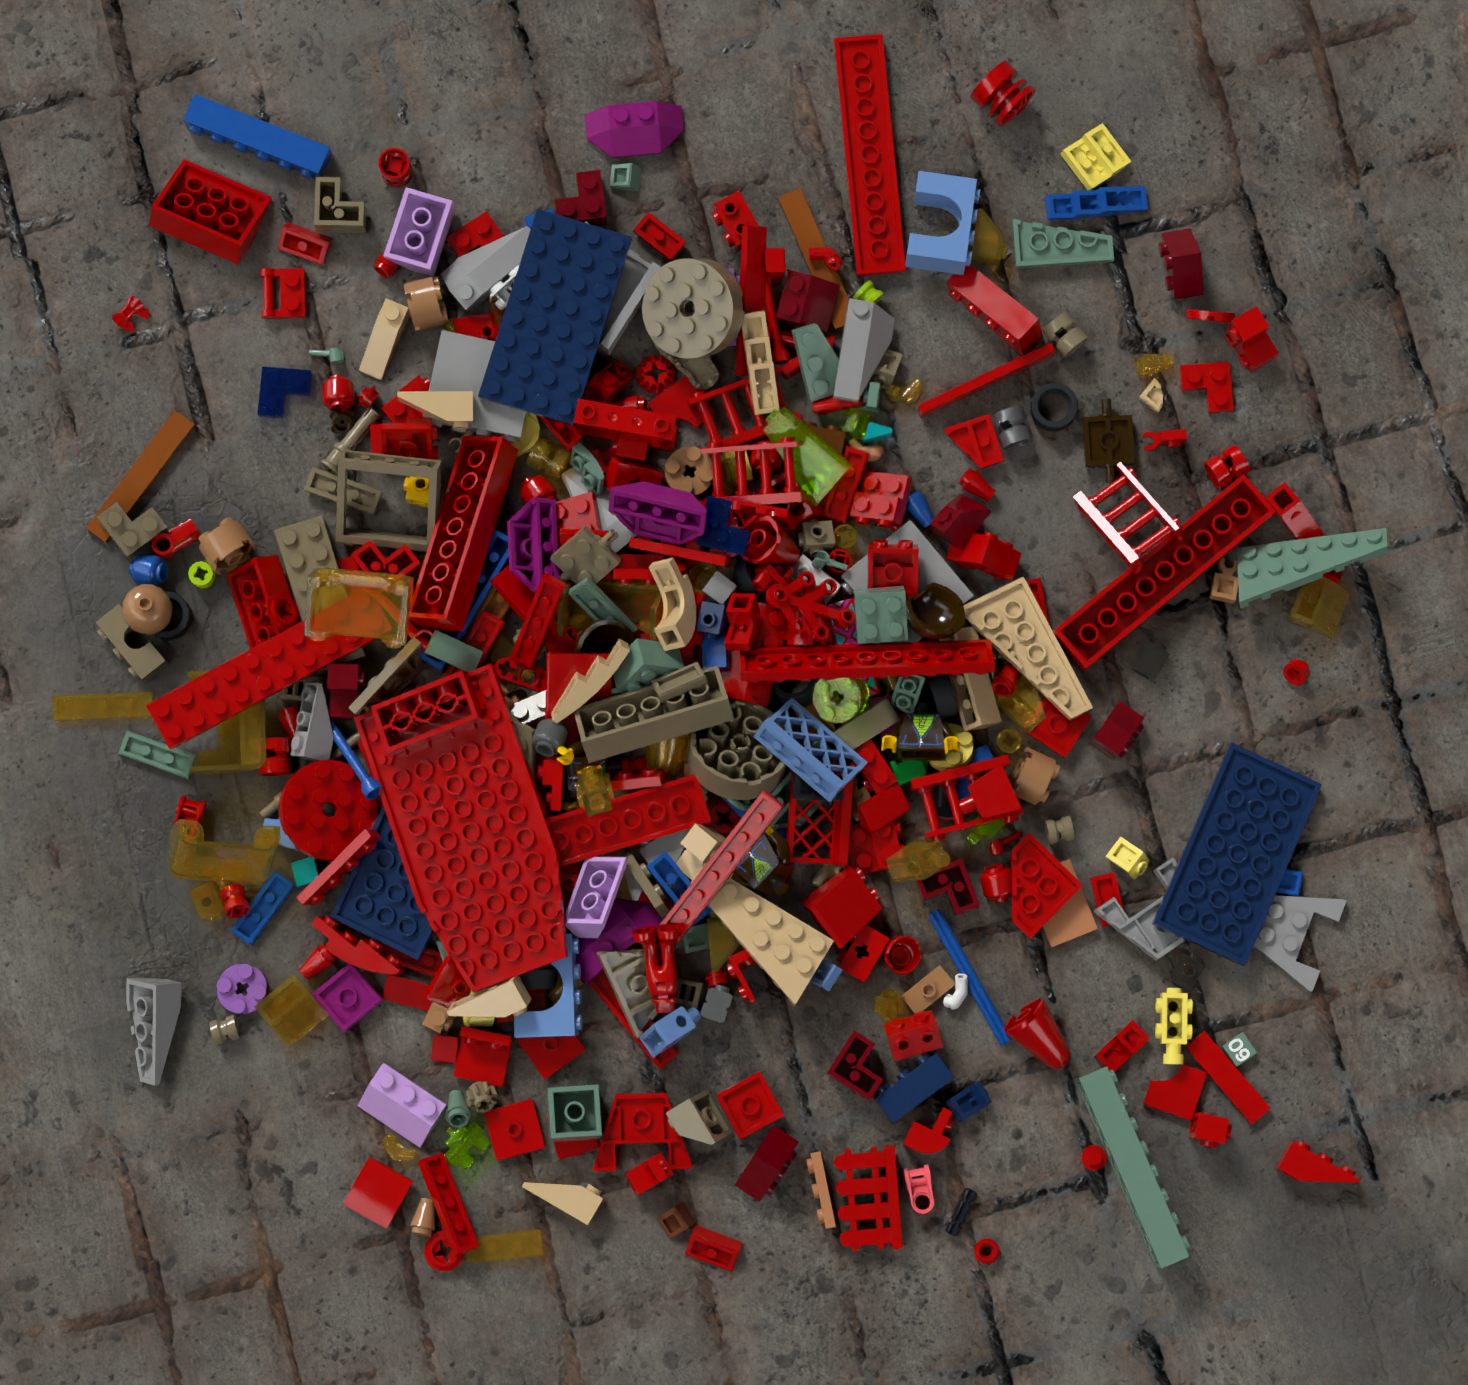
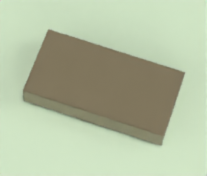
M698 662L651 681L661 703L708 683Z

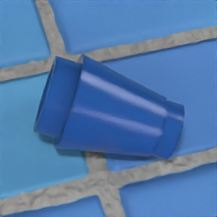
M918 490L908 496L906 510L923 528L930 525L934 517L926 495Z

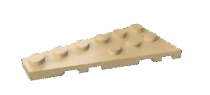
M1024 576L963 605L966 615L965 619L985 639H990L991 645L1067 719L1072 720L1093 709Z
M703 862L691 883L694 881V879L697 877L700 871L704 868L706 863ZM729 878L709 903L708 907L714 911L724 926L733 933L737 941L755 962L764 969L774 984L783 991L795 1007L834 940Z

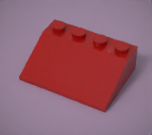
M183 159L151 206L149 226L238 265L249 249L272 201V197Z
M728 597L727 600H726L727 606H728L730 597ZM758 602L760 608V633L758 640H753L751 648L782 647L787 626L786 618L780 609H775L768 604ZM701 645L697 662L703 670ZM728 650L729 669H720L728 700L732 702L741 700L767 707L773 681H760L758 683L741 682L740 651Z

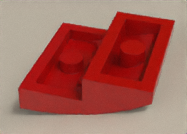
M370 1156L355 1180L343 1205L387 1229L414 1181Z

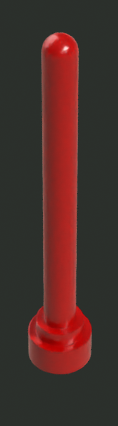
M765 266L764 306L772 343V362L775 365L788 362L790 358L788 350H785V346H782L770 280Z

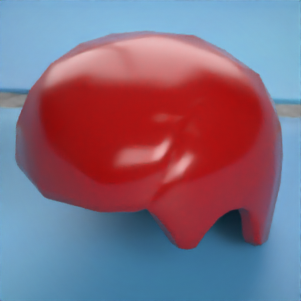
M897 936L889 940L884 948L883 955L888 969L897 974H908L915 970L922 958L919 947L920 943L910 936Z

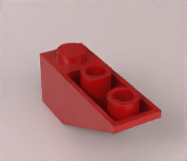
M1285 482L1265 497L1275 509L1274 515L1295 540L1325 536L1303 503Z
M1297 1140L1296 1143H1288L1275 1169L1296 1181L1359 1183L1360 1181L1359 1178L1354 1176L1356 1173L1354 1170L1345 1165H1342L1341 1168L1332 1164L1334 1159L1321 1152L1319 1155L1310 1151L1311 1146L1300 1140Z

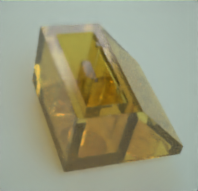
M1325 577L1298 587L1285 621L1332 639L1350 593Z
M294 974L255 1006L265 1021L289 1047L329 1015L300 978Z

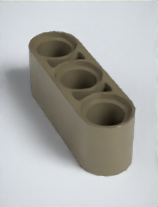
M886 698L837 728L833 733L854 750L895 724L900 718ZM830 743L833 749L837 751L836 746Z

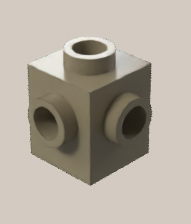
M811 519L802 523L799 531L796 532V544L801 548L802 555L815 557L817 552L822 550L831 553L836 544L832 521Z

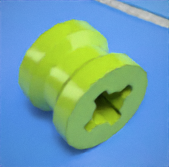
M869 280L855 293L853 298L877 304L884 293L881 290H876L874 283Z
M196 562L189 568V579L196 587L206 589L214 584L216 574L208 563Z

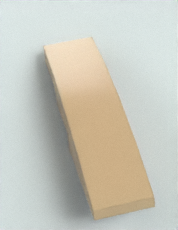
M765 311L744 313L741 328L754 413L758 415L779 412L774 364L772 362Z
M619 639L607 660L597 655L585 676L578 672L574 674L551 712L552 720L555 723L560 722L579 709L601 689L629 653L628 643Z

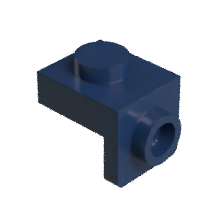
M979 1081L946 1101L959 1123L992 1102L987 1090Z

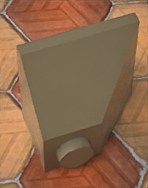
M708 1089L666 1112L671 1128L683 1137L712 1145L734 1133Z

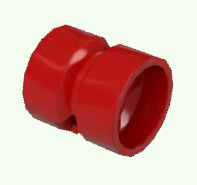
M389 148L381 153L378 166L386 184L397 188L408 184L413 176V169L406 152L399 148Z
M1236 445L1223 450L1221 457L1215 455L1203 463L1210 480L1219 490L1231 484L1233 477L1238 479L1243 474L1246 475L1250 472L1246 458Z
M274 737L258 740V754L262 756V759L259 761L260 776L292 774V760L288 758V754L291 753L290 738Z

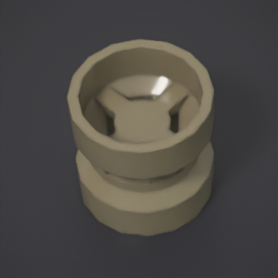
M1070 815L1056 821L1053 819L1045 820V830L1050 845L1056 844L1059 840L1063 839L1066 841L1075 839Z
M235 1015L227 1016L225 1021L217 1019L209 1021L215 1045L223 1044L228 1038L233 1041L241 1039Z

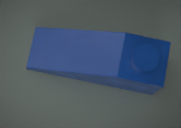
M664 851L646 867L671 905L674 906L691 882L669 854ZM707 906L693 925L712 911V909Z

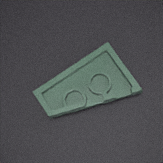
M815 323L792 330L808 401L813 402L833 396L839 359L824 334Z

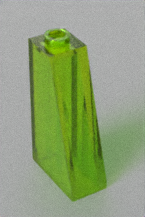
M785 407L779 412L774 409L765 420L768 425L764 428V432L772 443L780 442L781 437L795 436V441H803V446L793 447L795 478L802 489L807 491V496L812 504L817 506L851 464ZM776 448L784 460L783 448Z

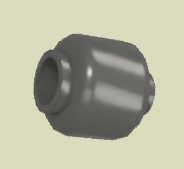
M552 718L541 720L533 734L532 744L535 750L542 756L551 757L559 754L558 747L564 746L566 743L568 731L561 721L555 723Z

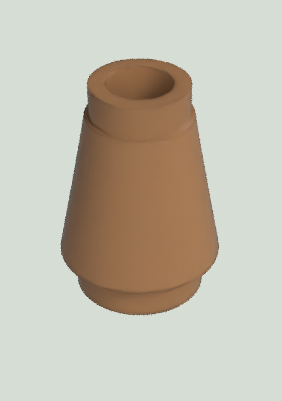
M421 1198L410 1224L412 1234L431 1237L432 1232L435 1231V1206L432 1199Z

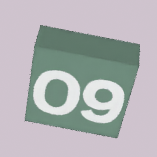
M1243 1032L1221 1046L1235 1067L1257 1053Z

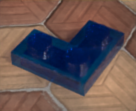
M262 367L257 415L259 417L283 418L285 395L310 396L312 371Z
M707 496L705 504L707 509L705 533L697 537L696 545L746 556L751 531L728 526L733 501Z

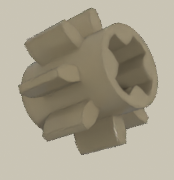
M486 1081L475 1082L466 1091L468 1098L465 1100L468 1108L474 1107L476 1113L488 1112L497 1103L494 1085L488 1087Z

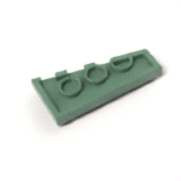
M1012 219L1016 269L1108 263L1114 261L1113 240L1110 235L1087 231L1079 232L1068 230L1064 227L1056 228L1045 226L1041 223L1021 222L1018 219Z

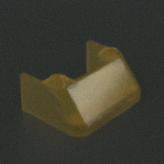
M613 576L611 579H601L596 585L632 622L639 623L640 630L647 635H651L652 641H658L654 629L660 623L663 616V600L657 584H643V579H633V584H618V579H613ZM572 580L567 581V587L557 609L558 636H563L569 625L574 628H584L592 621L587 612L568 594L569 589L577 584Z

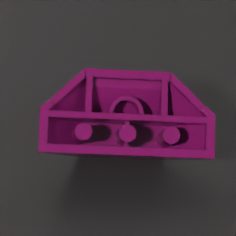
M660 101L608 105L585 114L587 140L612 158L662 154L677 136L684 131L682 107Z
M644 481L615 486L610 489L608 511L615 515L633 534L682 545L705 533L707 509L690 492Z
M533 497L507 521L509 571L536 593L544 573L559 579V567L550 560L552 554L558 550L556 499Z
M615 898L606 925L599 937L579 938L580 953L576 954V964H580L581 980L585 985L604 971L596 953L600 951L631 950L639 944L633 941L632 931L634 929L654 925L656 929L663 919L650 903Z

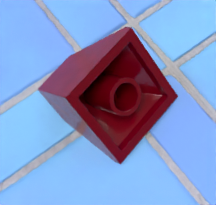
M960 493L937 514L930 523L929 531L960 549L991 514V510Z

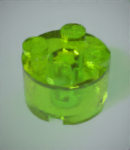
M862 678L820 679L814 685L813 704L820 717L825 721L842 723L853 719L863 712L869 700L868 686ZM838 694H843L844 699H840Z

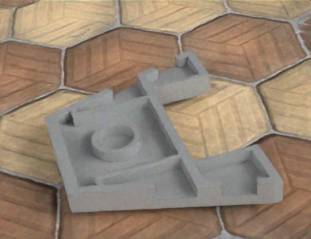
M1174 857L1153 870L1165 889H1167L1177 866ZM1163 896L1131 918H1128L1115 897L1094 910L1099 917L1155 961L1185 941L1183 938L1152 925Z
M1275 896L1254 947L1284 970L1292 979L1301 984L1304 989L1313 992L1320 970L1297 962L1298 953L1313 913L1339 922L1346 900Z

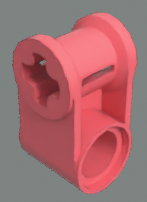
M925 1164L923 1168L912 1170L903 1168L912 1210L919 1215L927 1214L934 1206L929 1165ZM923 1176V1178L912 1179L913 1177ZM918 1196L928 1198L929 1207L927 1209L920 1210L916 1207L915 1200Z

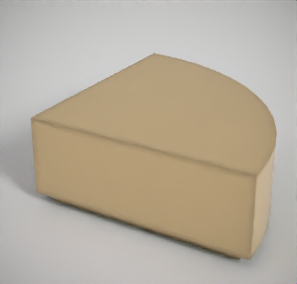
M1154 378L1138 399L1157 414L1163 405V391L1160 383Z

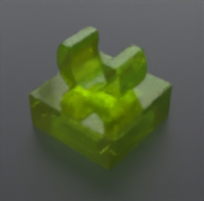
M851 407L850 412L845 411L842 413L847 418L846 424H839L838 427L855 439L863 440L870 416L858 408Z

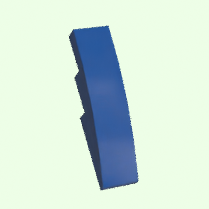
M1145 186L1100 187L1097 190L1073 191L1071 194H1048L1044 197L1047 221L1096 218L1148 210Z

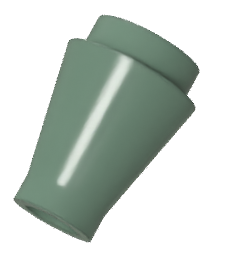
M453 1090L449 1093L445 1117L451 1126L457 1128L463 1127L468 1123L471 1113L464 1099L463 1092Z

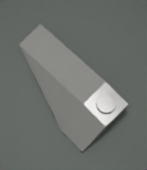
M529 226L458 257L441 273L449 291L465 310L474 311L490 296L491 288L499 281L504 283L510 277L509 273L520 264L531 230Z
M849 298L833 395L835 399L852 402L859 401L876 367H878L892 341L895 319L874 302Z
M574 467L561 475L570 497L591 492L581 483L582 473ZM603 484L602 494L600 496L596 495L601 527L603 531L614 529V533H618V538L611 543V548L616 554H620L629 548L630 537L638 538V535L633 534L615 515L608 511L610 490Z
M127 978L126 1004L128 1012L132 1011L134 1026L130 1027L131 1033L136 1035L138 1043L135 1055L140 1082L154 1086L160 1083L181 1008V982L156 978Z

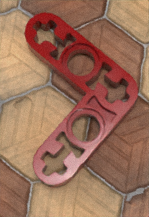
M570 626L563 627L566 632H570L571 638L576 642L578 637L576 629ZM508 657L500 658L495 662L494 668L498 679L538 693L546 690L547 663L545 669L535 666L530 669ZM507 662L508 668L516 670L517 666H520L521 668L516 677L517 680L513 679L514 673L507 672L505 675H502V670L498 668L499 665ZM523 671H533L535 674L533 683L527 684L522 680Z

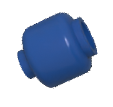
M139 554L131 561L129 573L137 585L153 584L158 587L167 578L168 566L160 556Z

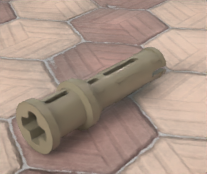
M368 407L344 439L333 445L334 449L325 460L322 459L320 464L330 473L338 476V458L342 451H354L356 446L370 431V425H374L381 416Z

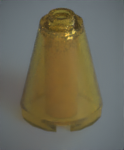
M691 733L644 747L646 767L665 768L666 779L663 783L678 779L688 751Z

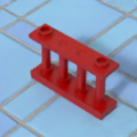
M781 366L774 367L780 410L779 419L771 422L765 418L764 414L755 415L749 377L708 393L702 390L691 395L692 399L688 400L689 408L698 406L711 439L709 443L722 442L723 446L746 445L797 426V423L801 424L802 419L799 411L792 413L791 410H788L776 376L782 373ZM742 388L745 391L757 422L755 423V428L750 430L742 427L730 393ZM721 397L733 428V436L726 439L719 435L707 401Z
M578 398L574 424L584 425V436L614 441L615 437L619 438L620 432L650 437L649 448L673 452L677 434V426H675L677 416Z
M795 436L781 437L778 443L723 446L722 442L708 443V448H701L700 454L711 453L714 492L711 493L712 497L704 498V501L709 504L710 508H719L722 505L733 507V501L760 505L807 501V491H799V486H796L793 447L803 446V441H795ZM783 448L786 479L784 492L775 493V489L772 488L769 449ZM759 449L762 489H759L760 494H751L747 486L745 450ZM735 451L738 486L735 496H727L723 488L721 452Z
M1119 462L1117 464L1120 474L1118 479L1093 497L1089 496L1087 498L1080 491L1073 496V499L1082 515L1132 572L1137 574L1143 569L1140 561L1142 555L1170 534L1178 542L1183 540L1180 531L1182 525L1174 516L1170 518L1137 481L1138 477L1131 467L1126 469ZM1126 484L1135 492L1107 514L1105 512L1101 514L1097 510L1100 503ZM1141 500L1150 509L1122 530L1118 529L1116 531L1112 527L1115 519ZM1155 517L1164 525V527L1137 547H1130L1126 543L1128 537Z
M1008 754L910 780L911 791H918V794L922 795L931 831L924 834L925 840L931 839L932 843L945 840V835L1001 820H1004V824L1019 820L1018 816L1024 813L1023 808L983 819L978 811L980 819L965 822L963 812L958 803L959 798L955 787L957 785L956 780L966 778L967 782L971 784L980 778L981 774L989 772L1000 764L1003 765L1005 770L1010 765ZM941 784L943 788H946L955 821L954 826L942 829L931 791H933L932 787Z

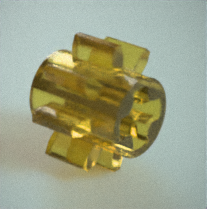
M893 989L882 991L881 996H875V1013H880V1017L886 1021L898 1018L899 1014L904 1015L905 997H900L899 992Z

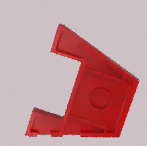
M666 1093L615 1094L593 1171H616V1144L669 1143V1167L671 1169H692V1163L682 1136L678 1135L668 1122L666 1112L672 1108Z

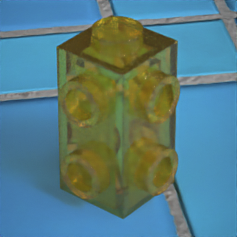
M601 765L588 766L578 771V782H574L580 808H585L588 816L612 810L611 800L615 799L609 773L604 774Z

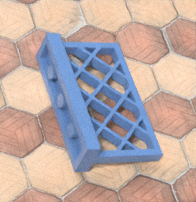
M793 698L787 701L770 718L768 717L754 735L755 739L829 802L868 763ZM788 709H793L799 718L789 717ZM775 722L784 723L786 731L779 727ZM791 724L800 725L802 732H793ZM807 726L814 727L818 734L808 733ZM795 739H803L805 747L800 745ZM810 740L819 741L821 749L811 748ZM826 742L835 745L837 751L827 750ZM813 755L822 756L824 763H821V762H820L816 757H814ZM829 757L838 758L840 765L830 764ZM845 759H851L858 766H846ZM832 771L841 772L843 780L836 776Z

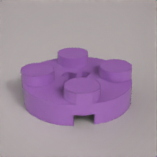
M233 965L222 973L217 982L219 1001L227 1010L236 1014L253 1013L266 1000L268 990L267 979L258 968L251 965ZM240 982L243 985L246 983L249 985L246 989L248 994L245 996L242 993H236L237 985Z

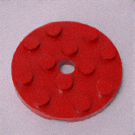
M321 760L310 763L291 776L282 790L279 800V819L282 829L295 845V848L311 858L324 861L334 860L364 829H372L378 817L377 799L367 800L361 792L362 782L349 764L336 760ZM326 803L331 804L335 810L332 817H327L323 812V806Z

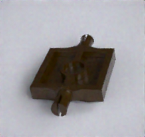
M1106 399L1101 400L1102 414L1095 417L1082 418L1085 467H1101L1106 469V483L1116 480L1115 468H1117L1119 462L1124 466L1135 465L1132 415L1112 413L1111 399H1107V408Z

